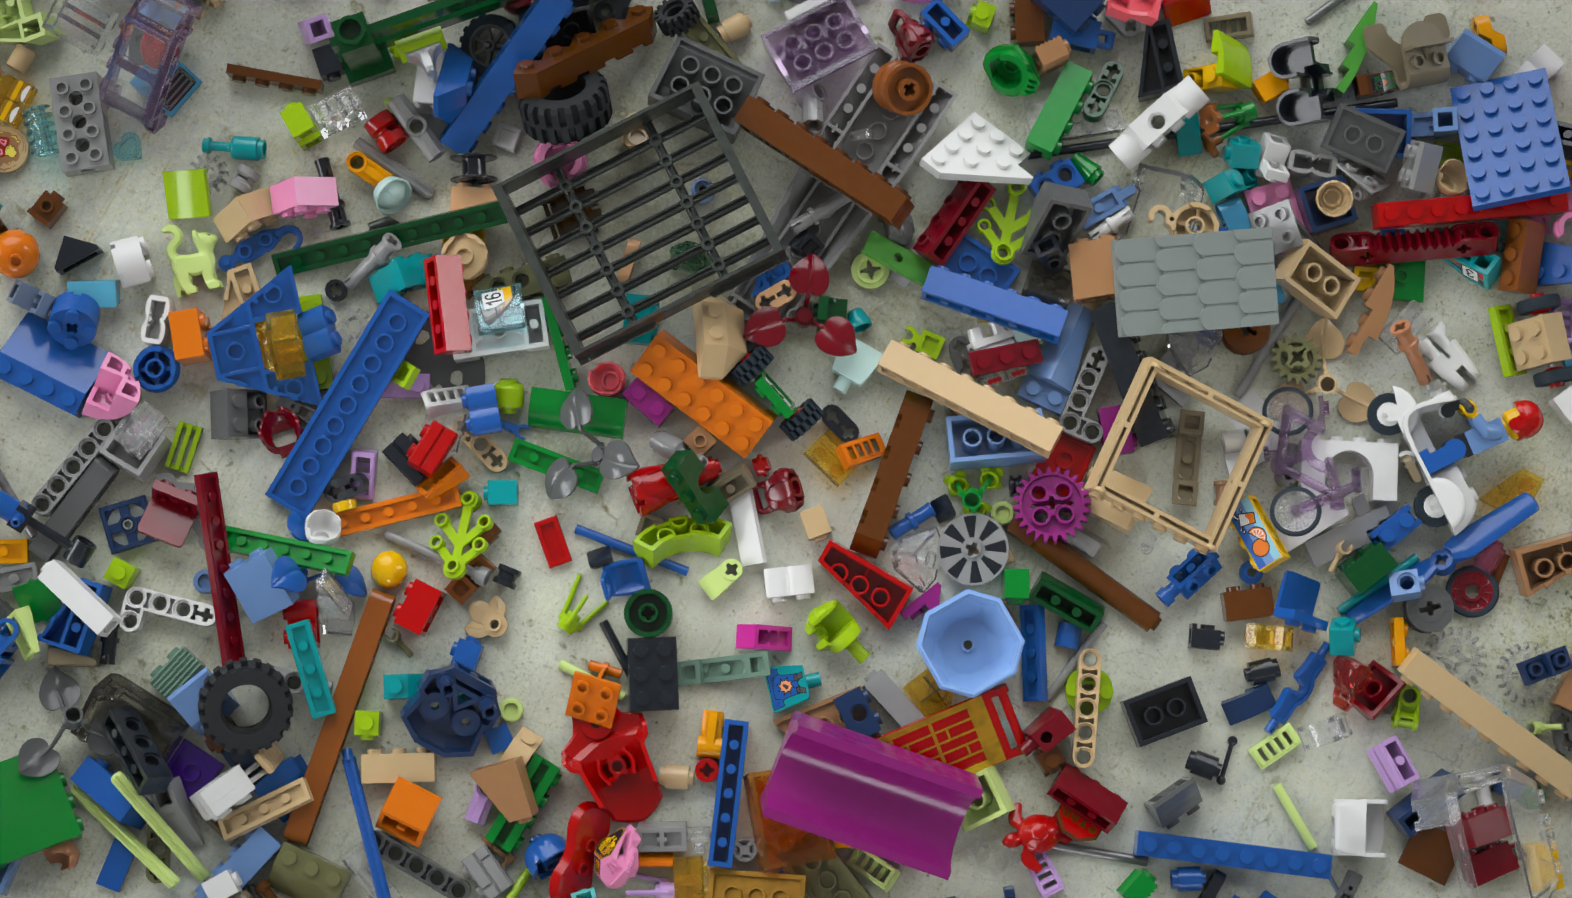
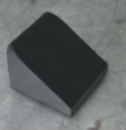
M808 229L800 232L789 242V246L802 258L811 253L818 255L825 247Z
M944 494L930 502L936 513L935 518L938 523H943L956 516L948 495Z
M609 546L587 552L588 563L592 570L614 562Z

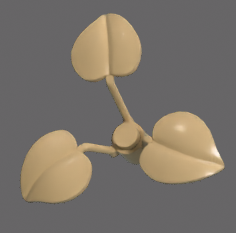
M1324 317L1313 324L1306 334V341L1309 342L1314 339L1315 341L1312 346L1314 348L1320 347L1321 349L1317 355L1323 356L1321 363L1324 375L1317 379V387L1305 392L1301 383L1299 386H1296L1295 382L1291 381L1288 385L1286 382L1282 383L1277 389L1294 387L1302 390L1307 395L1318 391L1325 394H1331L1335 391L1343 396L1338 401V410L1344 419L1350 422L1368 420L1367 408L1376 395L1370 387L1361 382L1350 383L1346 388V392L1337 387L1336 378L1329 375L1325 358L1335 359L1342 353L1344 338L1340 330L1328 318ZM1283 392L1272 399L1270 414L1282 420H1298L1309 414V407L1306 400L1299 394Z

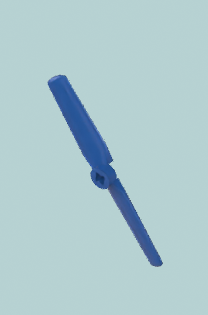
M1527 492L1520 494L1466 526L1456 536L1453 535L1443 545V550L1435 551L1430 559L1427 558L1407 570L1417 568L1418 575L1424 576L1425 583L1435 574L1439 576L1451 574L1457 563L1474 557L1539 510L1537 501ZM1442 560L1443 562H1446V564H1445V565H1442L1441 563L1439 564V561ZM1406 581L1401 587L1408 590L1414 586V583ZM1387 583L1345 613V616L1349 619H1356L1357 625L1392 604L1390 584Z

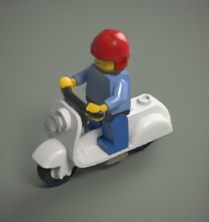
M1437 379L1427 384L1428 390L1424 391L1425 395L1428 394L1430 399L1416 404L1409 392L1392 385V393L1380 394L1369 404L1367 408L1368 423L1375 432L1381 435L1392 436L1401 433L1409 451H1402L1398 454L1401 457L1402 465L1412 482L1418 483L1423 477L1427 484L1417 493L1414 499L1413 508L1416 517L1420 518L1423 524L1429 527L1448 525L1453 535L1456 536L1470 523L1477 507L1475 501L1479 498L1473 487L1468 488L1464 480L1468 477L1462 465L1457 466L1454 462L1508 441L1509 437L1517 441L1533 437L1543 426V414L1537 404L1532 401L1522 400L1513 402V408L1504 411L1502 419L1499 417L1487 422L1481 413L1478 414L1476 412L1477 406L1471 399L1462 398L1457 400V396H1453L1450 389L1447 390L1445 386L1447 384L1446 381L1441 383ZM1438 410V415L1442 419L1453 417L1455 412H1458L1459 415L1465 416L1468 419L1466 422L1471 429L1455 435L1454 439L1446 440L1440 448L1435 450L1420 417L1426 412Z

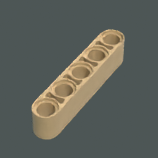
M1091 648L1082 650L1079 653L1077 662L1073 725L1076 730L1072 733L1071 759L1080 768H1088L1095 759L1102 660L1099 652ZM1091 652L1096 656V662L1092 666H1086L1083 658L1085 654ZM1086 677H1091L1094 680V687L1091 690H1084L1082 688V680ZM1084 701L1091 702L1093 706L1091 713L1087 715L1082 714L1080 711V705ZM1085 725L1089 726L1091 729L1090 736L1086 739L1080 738L1078 735L1079 728ZM1081 750H1087L1089 753V759L1085 763H1079L1076 759L1077 753Z

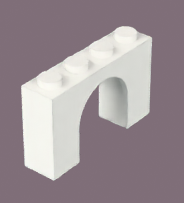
M1305 435V439H1301L1298 443L1299 478L1297 487L1310 490L1318 499L1325 498V474L1329 461L1336 454L1350 453L1359 457L1367 466L1369 472L1368 502H1396L1399 444L1392 443V439H1377V442H1368V438L1355 437L1353 441H1344V437L1330 436L1329 440H1320L1318 435ZM1297 492V498L1312 499L1303 492Z

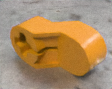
M1489 16L1473 17V33L1507 55L1505 36L1492 29Z

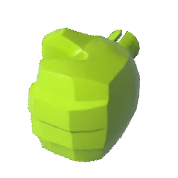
M834 599L824 602L808 614L805 631L809 636L814 634L819 638V642L815 646L819 652L831 651L839 653L846 648L859 664L870 655V652L856 639L861 632L858 622L838 600Z

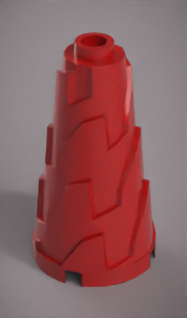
M712 456L706 457L708 464L699 475V487L719 477L722 468L718 459H713ZM665 464L641 467L626 476V481L632 482L628 489L638 514L640 513V517L655 512L679 499L661 471Z

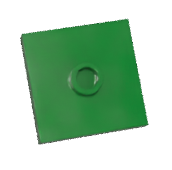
M1426 260L1386 263L1394 266L1395 283L1392 301L1422 303L1424 298ZM1377 264V267L1379 268L1381 265L1384 267L1385 264Z

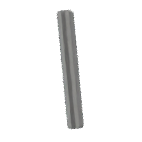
M359 137L353 145L355 150L362 152L373 162L393 174V176L407 180L414 191L428 200L434 195L435 189L386 154H383L366 140Z

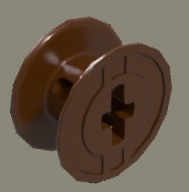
M1270 325L1248 327L1247 331L1250 333L1245 336L1240 328L1220 329L1222 334L1221 341L1226 349L1234 354L1250 355L1266 344L1271 328Z

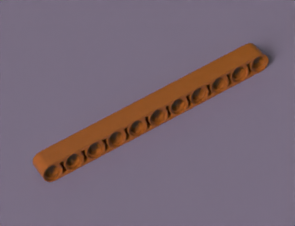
M374 588L369 595L333 695L337 712L326 715L304 776L307 779L314 801L291 812L283 839L303 846H307L311 839L338 764L341 750H343L352 725L355 710L358 708L396 601V596Z

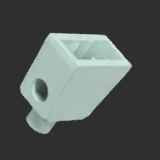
M856 339L857 352L855 354L844 357L836 356L831 371L839 377L833 388L842 394H846L851 383L861 388L877 369L878 362L883 354Z

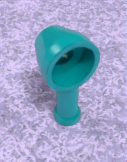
M855 308L848 312V320L853 325L855 334L863 332L872 326L870 317L862 308Z

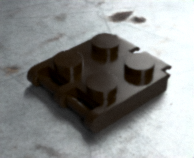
M584 186L573 189L579 201L595 193L594 188L585 190ZM562 194L540 205L543 206L546 217L551 214L547 204H550L554 214L568 207L569 202L565 194ZM598 202L583 209L589 222L602 215L600 208L591 209V207L599 205ZM575 214L556 223L560 236L580 227ZM550 226L553 239L558 238L555 226ZM598 228L593 230L594 233L599 232Z

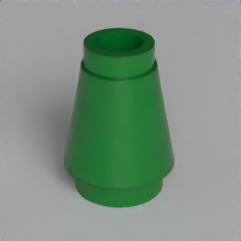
M1079 152L1070 159L1086 185L1089 184L1093 187L1101 180L1105 173L1101 170L1102 166L1081 155Z

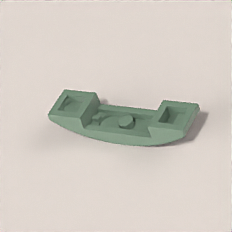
M769 651L677 662L678 686L771 675Z

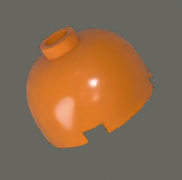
M19 229L7 230L1 233L0 273L13 279L30 275L36 269L40 260V248L35 237Z

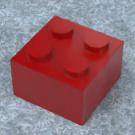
M415 579L414 583L410 581L405 589L404 595L407 597L403 604L399 603L393 613V616L396 617L394 623L425 637L446 593Z

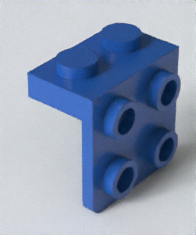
M1285 571L1273 616L1285 620L1286 625L1298 628L1301 626V630L1315 634L1316 630L1326 631L1329 622L1313 616L1320 589L1319 581L1293 571Z

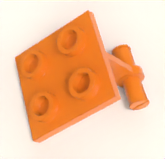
M590 660L588 670L599 672V675L595 677L579 671L574 672L565 715L612 728L622 684L605 680V677L609 675L620 679L623 669L610 666L608 662L603 664Z

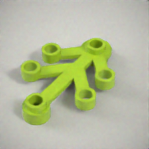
M1007 183L1006 189L1010 195L1005 218L997 208L996 201L992 197L988 201L992 204V207L988 208L985 206L982 210L990 214L1002 232L1000 240L991 229V222L988 219H980L976 224L977 232L984 235L991 244V258L998 265H1008L1011 263L1015 252L1021 248L1024 234L1012 243H1010L1013 233L1028 224L1031 209L1026 215L1014 221L1019 196L1023 195L1027 185ZM1012 186H1018L1019 191H1014L1012 189ZM981 223L987 225L986 230L980 228ZM998 252H1005L1006 257H1000Z
M466 491L461 496L463 510L458 532L452 526L450 517L445 513H438L434 518L435 524L444 530L454 545L453 554L451 555L445 547L446 541L441 536L434 535L429 540L430 547L437 551L445 562L443 566L444 575L451 580H458L464 577L467 571L466 565L479 554L485 553L489 547L488 542L484 538L479 537L483 532L492 529L494 525L493 519L488 515H481L477 520V525L468 532L472 513L477 511L482 505L481 497L474 491ZM445 518V521L440 524V521ZM488 520V523L483 526L484 521ZM440 540V543L435 546V543ZM472 542V548L463 554L464 548ZM483 542L482 547L478 548V545Z

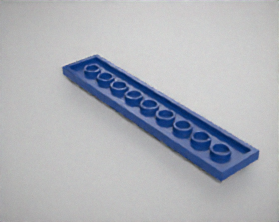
M389 289L265 493L266 496L290 511L298 513L306 520L307 516L314 510L328 483L337 472L430 318V313L393 290Z

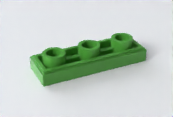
M874 231L869 232L861 250L863 255L920 286L924 285L931 265L933 266V263Z

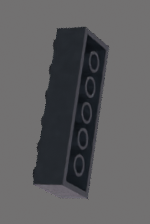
M1113 302L1089 313L1124 401L1142 359L1148 356L1146 351H1142L1139 347L1140 336L1118 338L1116 305ZM1155 377L1133 424L1141 447H1149L1173 438L1172 432L1176 431L1171 417H1166L1164 412L1167 406L1163 396L1157 394L1155 387L1158 386V382Z

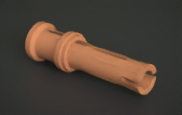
M1405 319L1397 321L1390 327V332L1398 341V349L1405 353L1419 385L1425 386L1430 384L1427 378L1432 382L1433 376L1418 348L1419 340L1411 331L1410 321Z

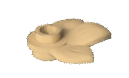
M497 595L492 597L489 604L481 600L471 601L469 604V614L473 620L466 625L465 631L470 636L478 639L485 638L488 635L494 638L503 636L508 629V621L505 618V602ZM495 621H498V627L496 629H493L492 624Z

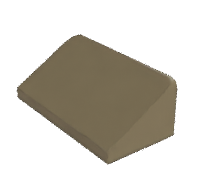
M743 460L718 478L710 481L706 487L717 486L727 502L730 503L757 486V483Z

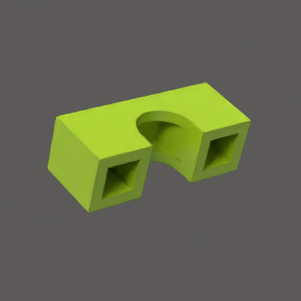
M301 101L298 103L291 102L283 107L284 111L280 112V115L303 151L324 141L313 118Z

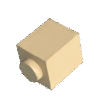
M822 504L799 512L808 541L814 539V542L817 543L828 539L827 534L832 531Z

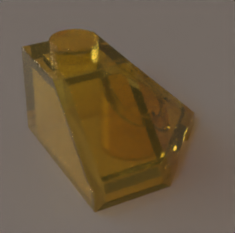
M928 668L902 687L925 717L952 706L953 692L940 689Z

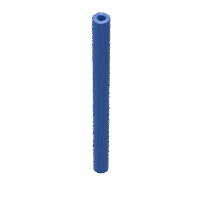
M577 524L574 531L575 534L638 558L633 545ZM667 558L657 564L684 576H687L690 568Z

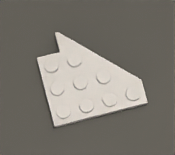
M976 112L972 113L927 153L919 164L937 179L1029 185L1034 178L1020 167L1028 160L1031 153Z

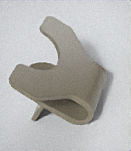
M1442 13L1427 15L1424 17V21H1418L1409 25L1402 34L1401 44L1390 38L1383 24L1368 25L1364 28L1363 36L1366 49L1392 69L1399 89L1408 90L1445 83L1449 80L1450 64L1445 45L1455 40L1454 37L1449 38L1450 31L1447 19Z

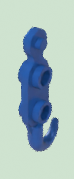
M284 225L275 229L262 230L239 243L235 248L234 254L223 255L219 259L218 265L221 270L228 272V270L235 268L238 262L250 263L273 250L282 237L288 233L294 234L297 238L296 245L292 249L301 247L303 243L302 232L294 225Z

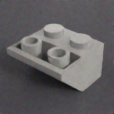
M1411 140L1404 150L1405 166L1404 168L1401 167L1398 175L1400 187L1432 194L1444 147Z

